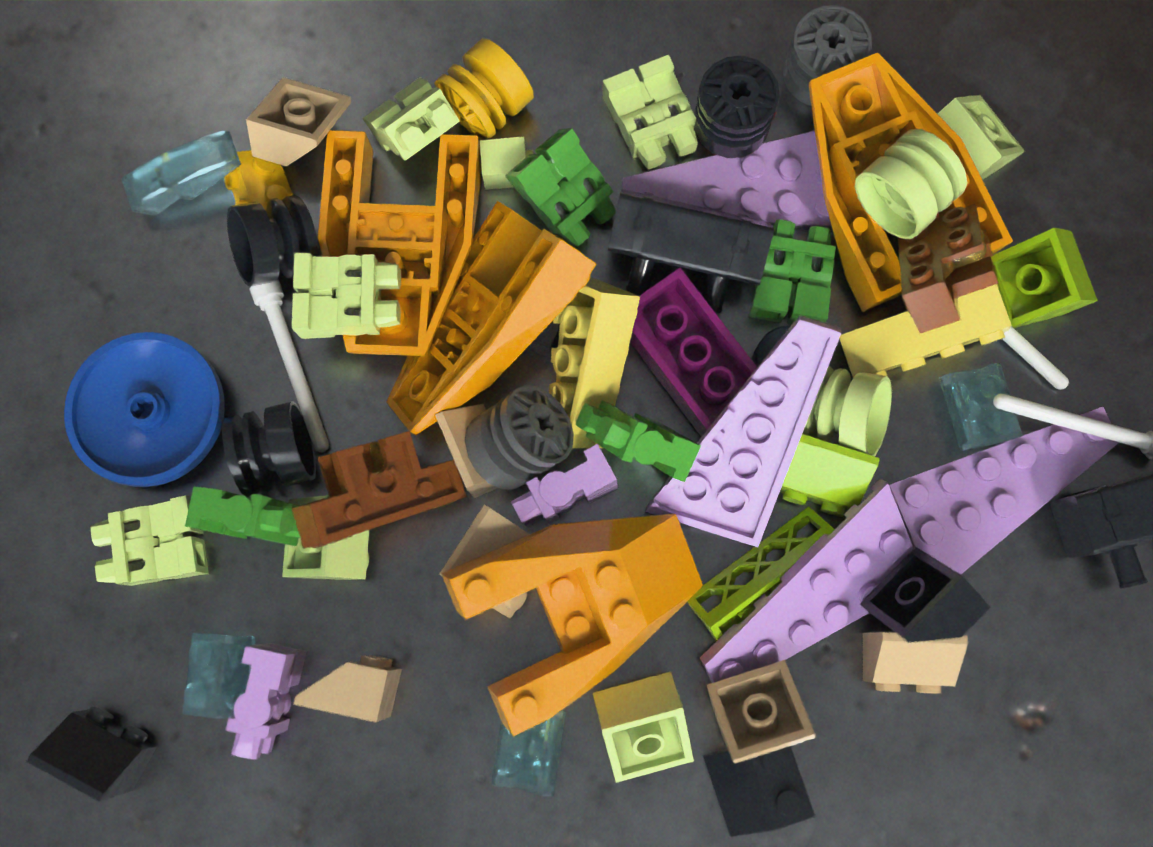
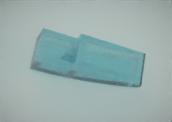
M223 130L190 141L158 155L121 178L131 210L156 216L179 198L189 201L193 200L240 166L241 163L230 132Z

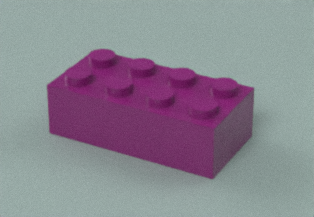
M678 268L640 295L630 343L702 437L758 367L681 268Z

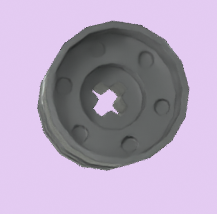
M822 6L809 11L796 27L783 64V80L788 91L800 102L811 106L808 85L810 80L869 56L872 50V34L866 22L857 13L842 6Z
M524 385L514 389L506 397L500 399L496 405L486 409L472 420L466 430L465 445L468 458L476 472L483 479L500 489L515 490L566 459L573 448L574 433L570 419L563 406L550 393L536 386Z

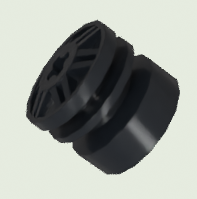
M733 56L714 63L704 73L699 86L694 113L696 117L695 134L702 146L711 153L725 158L745 157L758 150L766 141L780 98L778 81L771 69L759 60L746 56Z
M292 195L286 196L283 200L278 198L271 199L267 203L266 211L258 202L229 207L227 212V232L230 248L237 270L244 283L249 287L275 282L278 279L279 271L286 278H293L294 253H311L312 256L319 257L317 235L313 220L301 197Z
M294 401L265 408L264 425L254 411L244 413L243 418L239 415L224 418L222 439L226 460L234 482L244 496L249 497L252 494L260 493V488L265 492L275 489L276 472L282 483L287 487L315 479L316 467L312 442L304 417Z

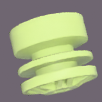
M922 129L908 130L885 151L884 156L877 158L855 180L856 194L864 210L884 230L902 239H912L920 234L936 219L937 212H941L949 207L953 200L965 192L967 186L966 172L958 156L945 142L934 134Z
M828 366L802 434L836 445L839 442L840 446L876 456L885 437L892 403L890 379L883 375L859 372L851 381L850 373L846 369L839 368L834 371Z

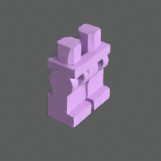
M598 444L583 451L586 462L566 473L554 471L546 474L541 482L537 477L526 482L530 491L511 501L521 522L526 527L543 518L549 524H552L560 519L559 513L569 512L575 507L577 501L586 497L588 503H591L618 489L617 478Z
M272 643L245 647L242 663L252 666L246 692L237 698L234 705V716L229 717L226 731L236 733L231 755L256 760L260 758L261 754L272 752L275 736L288 730L290 718L284 716L291 707L289 689L292 686L299 685L307 651Z

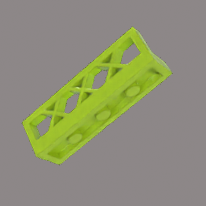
M808 506L761 541L758 547H753L705 583L687 601L688 605L706 625L713 639L717 641L733 624H741L756 609L753 604L763 594L768 597L783 582L780 578L824 534H831L835 529ZM810 522L819 529L808 538H796L797 532ZM786 549L785 555L778 561H766L767 554L772 550ZM743 572H754L753 579L746 585H734L736 577ZM712 595H723L722 602L708 613L700 605Z

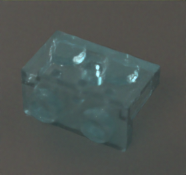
M992 363L978 370L953 372L939 377L961 452L995 446L1022 436L1017 415L998 409L993 404V399L996 395H1010L1000 363Z
M192 633L186 689L184 691L183 714L209 718H229L234 716V705L237 698L246 692L252 666L242 663L245 647L255 645L254 636Z
M560 711L552 718L515 736H512L501 721L491 781L492 785L518 788L540 796H554L566 712Z

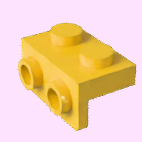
M252 150L233 152L227 167L224 168V182L227 189L232 190L236 201L235 205L258 202L266 211L267 203L271 199L278 198L283 200L286 196L293 195L282 165L253 157Z

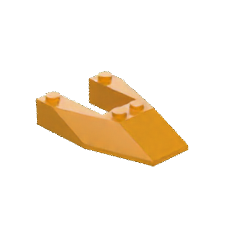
M878 52L810 80L808 85L824 200L846 279L862 312L898 297L902 294L900 261L884 229L872 219L860 203L855 190V180L877 158L884 156L885 151L910 129H922L937 136L953 150L965 169L967 177L965 192L953 200L949 207L939 212L940 217L953 208H965L975 204L981 231L986 230L993 254L1013 242L963 140ZM983 253L965 259L963 263H971L985 257Z
M330 130L327 133L318 229V241L322 257L374 254L378 262L398 264L401 270L400 289H381V301L398 300L401 310L400 325L380 327V335H343L346 351L353 354L426 356L472 247L481 182L479 138L474 135H440L435 206L369 203L373 149L366 133L361 131Z
M497 201L473 238L471 250L427 355L407 356L386 403L405 427L415 435L437 422L435 414L457 409L490 387L574 299L578 291L588 283L596 263L559 237L545 229L542 231L514 210Z
M674 513L552 524L441 573L456 611L465 620L531 589L536 588L561 652L487 686L500 719L512 736L552 718L611 675L703 586L679 520Z

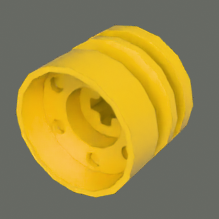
M481 38L462 57L465 68L453 64L448 70L449 75L442 74L434 84L435 87L441 89L460 120L459 123L471 134L478 136L480 140H490L496 134L495 129L500 130L506 125L504 113L515 116L534 98V94L527 77L510 55L491 40Z

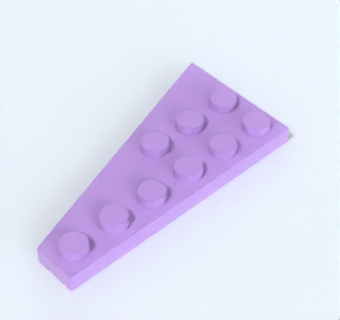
M815 131L763 143L757 151L745 157L725 158L714 155L625 177L622 181V189L643 194L647 192L654 194L656 197L738 215V213L748 215L749 218L769 222L772 226H774L776 220L780 219L792 221L795 224V229L809 230L810 227L820 226L829 228L830 232H833L824 200Z
M799 315L697 442L701 445V448L686 481L683 482L669 477L647 504L646 512L654 515L674 513L677 515L679 523L758 547L841 335L840 327Z
M1104 407L1081 414V416L1111 424ZM1054 424L895 482L889 486L913 547L921 549L954 571L962 574L1119 442Z
M880 478L870 488L873 492L859 506L854 504L844 514L846 519L831 534H824L780 578L783 582L768 597L763 594L753 604L756 609L741 624H733L700 657L712 683L786 660L869 613L860 603L914 549L890 486L886 481Z

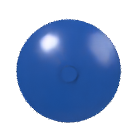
M133 333L104 344L80 366L71 381L65 400L64 422L66 433L73 450L80 460L101 477L134 487L157 486L184 476L208 455L222 428L225 409L224 394L215 369L191 345L176 337L162 333Z

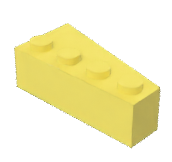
M591 277L588 283L578 291L574 299L553 320V324H559L558 347L551 350V363H553L556 372V382L549 384V393L563 406L570 419L574 433L573 448H591L597 444L586 437L587 431L576 426V421L583 405L586 403L598 408L601 400L614 406L616 405L640 296Z
M997 284L958 297L961 320L921 334L910 311L841 334L839 339L852 377L854 378L859 372L887 376L886 371L900 366L903 372L926 365L924 358L940 354L941 358L944 359L964 352V345L980 340L982 346L1005 338L1004 332L1009 331L1012 325Z

